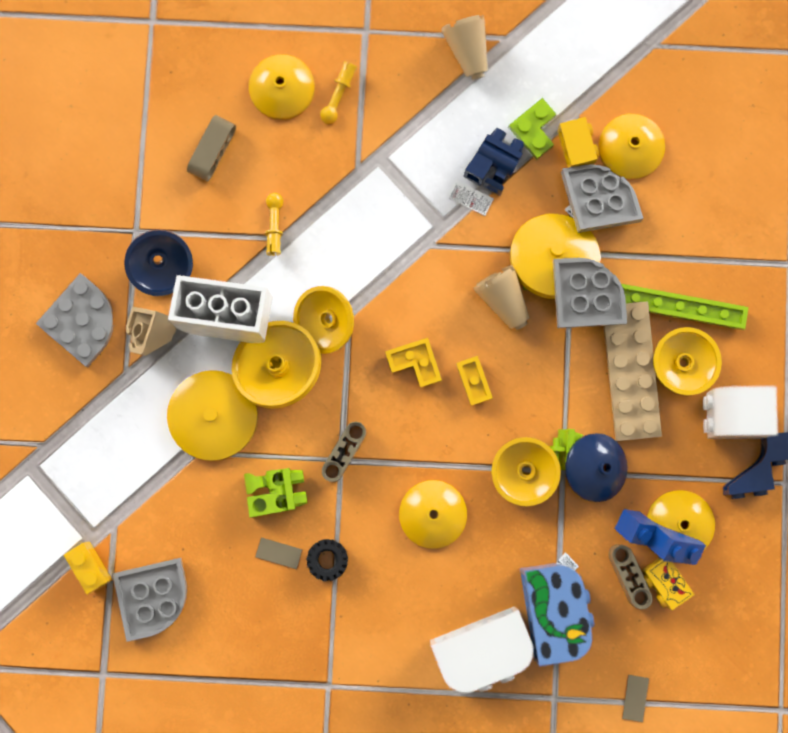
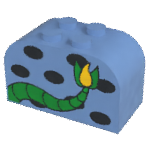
M557 563L520 568L533 656L539 666L575 661L583 657L588 652L592 643L591 627H594V619L592 613L588 612L587 604H590L588 589L585 590L579 574L573 569Z

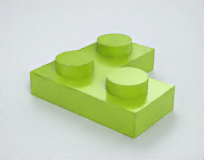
M541 98L509 124L508 128L519 140L524 142V147L538 160L554 146V143L541 128L555 118L557 114Z

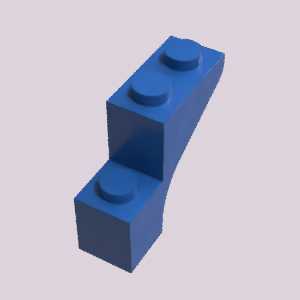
M624 509L614 528L628 542L648 546L663 561L696 565L706 547L703 542L655 523L640 511Z

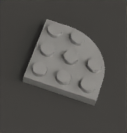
M581 165L562 169L561 176L578 233L639 223L643 220L636 193L623 176L620 178L611 172L610 168L601 165Z
M588 258L553 260L557 328L627 324L625 294L616 275H613L602 263Z
M80 273L36 324L84 366L89 367L110 341L114 327L113 310L106 295Z
M182 558L113 573L127 642L156 635L167 629L177 620L187 598V582Z

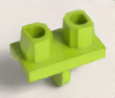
M559 429L558 438H553V446H550L558 457L562 471H566V458L570 448L579 438L583 437V434L576 433L575 429Z

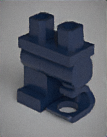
M496 128L491 135L487 134L477 153L466 167L463 177L481 186L491 167H494L496 173L493 179L487 178L483 187L501 196L504 190L502 184L505 178H511L522 157L524 142L514 138L509 146L503 142L506 133Z

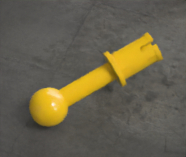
M344 61L338 79L334 80L338 84L327 107L321 110V120L326 124H332L337 120L338 113L336 109L346 87L351 88L349 84L357 69V66L352 63L348 64V62Z
M271 193L266 198V205L270 209V230L265 231V236H267L266 254L269 256H275V252L277 256L281 254L280 237L283 236V232L278 230L279 209L283 206L284 201L278 193Z

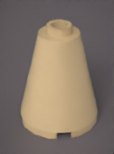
M484 15L460 19L456 21L452 28L450 24L442 27V33L466 77H471L472 80L484 77V72L488 71Z
M513 265L502 269L503 273L495 272L479 282L474 287V290L510 329L515 327L516 330H519L528 324L527 320L530 317Z

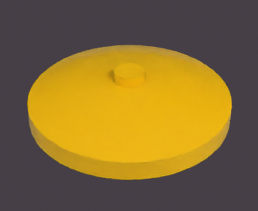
M544 214L530 219L517 231L510 249V263L514 267L518 281L530 292L547 299H555L554 259L588 258L600 262V249L592 232L578 233L574 218L563 214Z
M289 321L268 322L265 342H240L232 359V377L240 393L251 403L271 409L290 406L305 397L317 382L321 370V353L316 341L305 328Z
M209 370L188 377L175 389L168 404L167 423L170 434L176 444L189 455L208 461L223 460L239 453L250 442L258 423L257 405L248 401L240 393L234 383L232 374Z

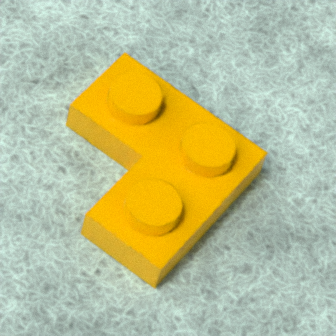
M428 338L385 351L391 372L395 373L414 367L420 388L442 381Z

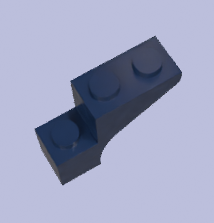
M788 432L777 433V435L760 439L761 450L757 460L723 486V495H731V499L745 498V493L753 492L754 496L768 495L767 490H774L771 462L772 466L786 465V460H788Z

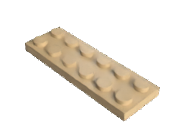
M648 301L627 303V324L604 326L615 440L623 441L662 437L656 374L653 366L654 354Z

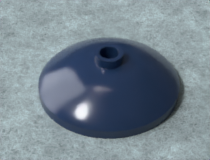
M150 230L140 234L130 243L125 253L124 267L129 281L138 290L148 295L164 296L174 292L177 275L190 277L193 269V258L188 245L177 234L167 230ZM161 256L162 260L155 262L154 257Z
M594 433L579 438L572 445L566 458L565 470L570 487L579 497L591 502H603L613 498L622 489L626 481L628 466L625 453L616 440L605 434Z

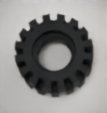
M324 539L316 542L309 549L306 557L307 568H309L311 575L313 574L316 579L322 581H333L339 578L345 572L348 565L346 549L341 543L333 539ZM324 551H330L336 556V564L331 569H324L319 564V556Z

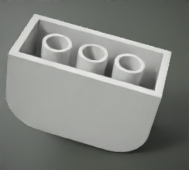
M177 275L168 320L178 330L193 335L247 343L265 342L273 296L267 287Z
M776 386L715 388L707 392L706 396L703 397V410H707V419H704L703 429L704 433H707L708 439H762L777 435Z
M515 606L430 640L445 682L452 689L464 693L478 689L479 692H483L492 688V683L497 681L505 683L514 679L515 674L523 671L529 665L533 656L532 642L520 612Z

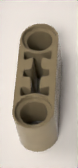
M214 115L188 163L187 172L205 181H209L235 133L236 124Z
M352 422L346 427L322 467L324 479L336 482L342 478L366 437V429L363 424ZM354 426L360 427L363 431L362 436L358 439H353L350 436V430ZM347 437L349 441L357 443L355 448L350 445L348 448L350 455L349 457L344 456L341 462L345 463L342 467L339 463L332 461L334 456L336 459H339L341 453L338 450L340 447H346L348 443L344 439ZM331 465H336L339 469V474L335 478H329L326 473L327 468Z
M616 544L612 546L608 556L628 602L638 609L648 608L652 603V595L632 550L625 545ZM623 549L626 557L623 561L619 562L615 554L617 550ZM620 566H626L629 572L634 573L635 575L632 577L634 584L640 586L634 587L633 583L626 579L628 577L627 570L625 568L620 569ZM642 591L645 599L642 603L637 604L635 602V595Z

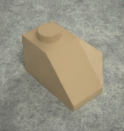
M132 307L126 325V333L131 336L132 341L129 344L130 352L146 356L172 340L176 327L168 320V315L154 310Z

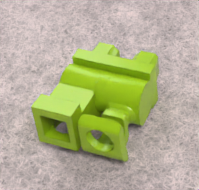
M290 468L266 471L265 476H254L250 473L244 474L247 495L253 494L258 488L267 487L269 489V494L247 497L250 518L293 510L297 506L308 503L306 491L293 492L292 484L304 482L303 470H290Z

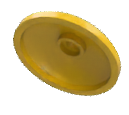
M274 55L264 59L255 67L250 76L249 94L253 104L261 113L273 119L282 120L298 116L306 110L314 96L315 85L311 71L305 63L290 55ZM279 79L284 80V83L281 85H278L276 82Z
M625 114L614 118L602 131L598 144L599 155L605 167L610 168V171L619 177L639 179L651 174L660 165L665 153V140L659 127L649 118L638 114ZM631 140H637L638 145H633L631 143Z
M316 286L308 289L299 297L293 312V323L305 328L312 335L321 354H328L340 350L349 341L354 327V315L349 301L340 291L329 286Z
M684 327L667 333L658 342L653 355V366L657 378L668 390L680 395H695L706 391L716 382L721 371L722 359L716 342L707 333L696 328ZM681 359L686 361L685 367L680 365Z
M521 437L507 442L499 449L494 457L491 473L494 486L503 498L516 505L533 506L544 502L555 492L560 481L561 469L558 457L550 446L535 438ZM524 466H529L531 468V472L529 474H525L522 469Z
M428 480L413 486L405 494L399 509V519L404 533L412 542L421 547L436 549L448 546L461 535L467 521V508L463 497L453 486L438 480ZM431 510L438 512L436 519L430 518L429 513Z
M684 490L667 492L657 498L648 511L647 517L650 520L703 542L706 545L705 549L712 541L715 532L713 512L707 502L693 492ZM684 520L688 523L686 529L681 527V522Z

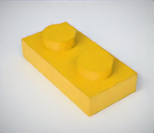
M478 356L456 363L471 406L493 398Z

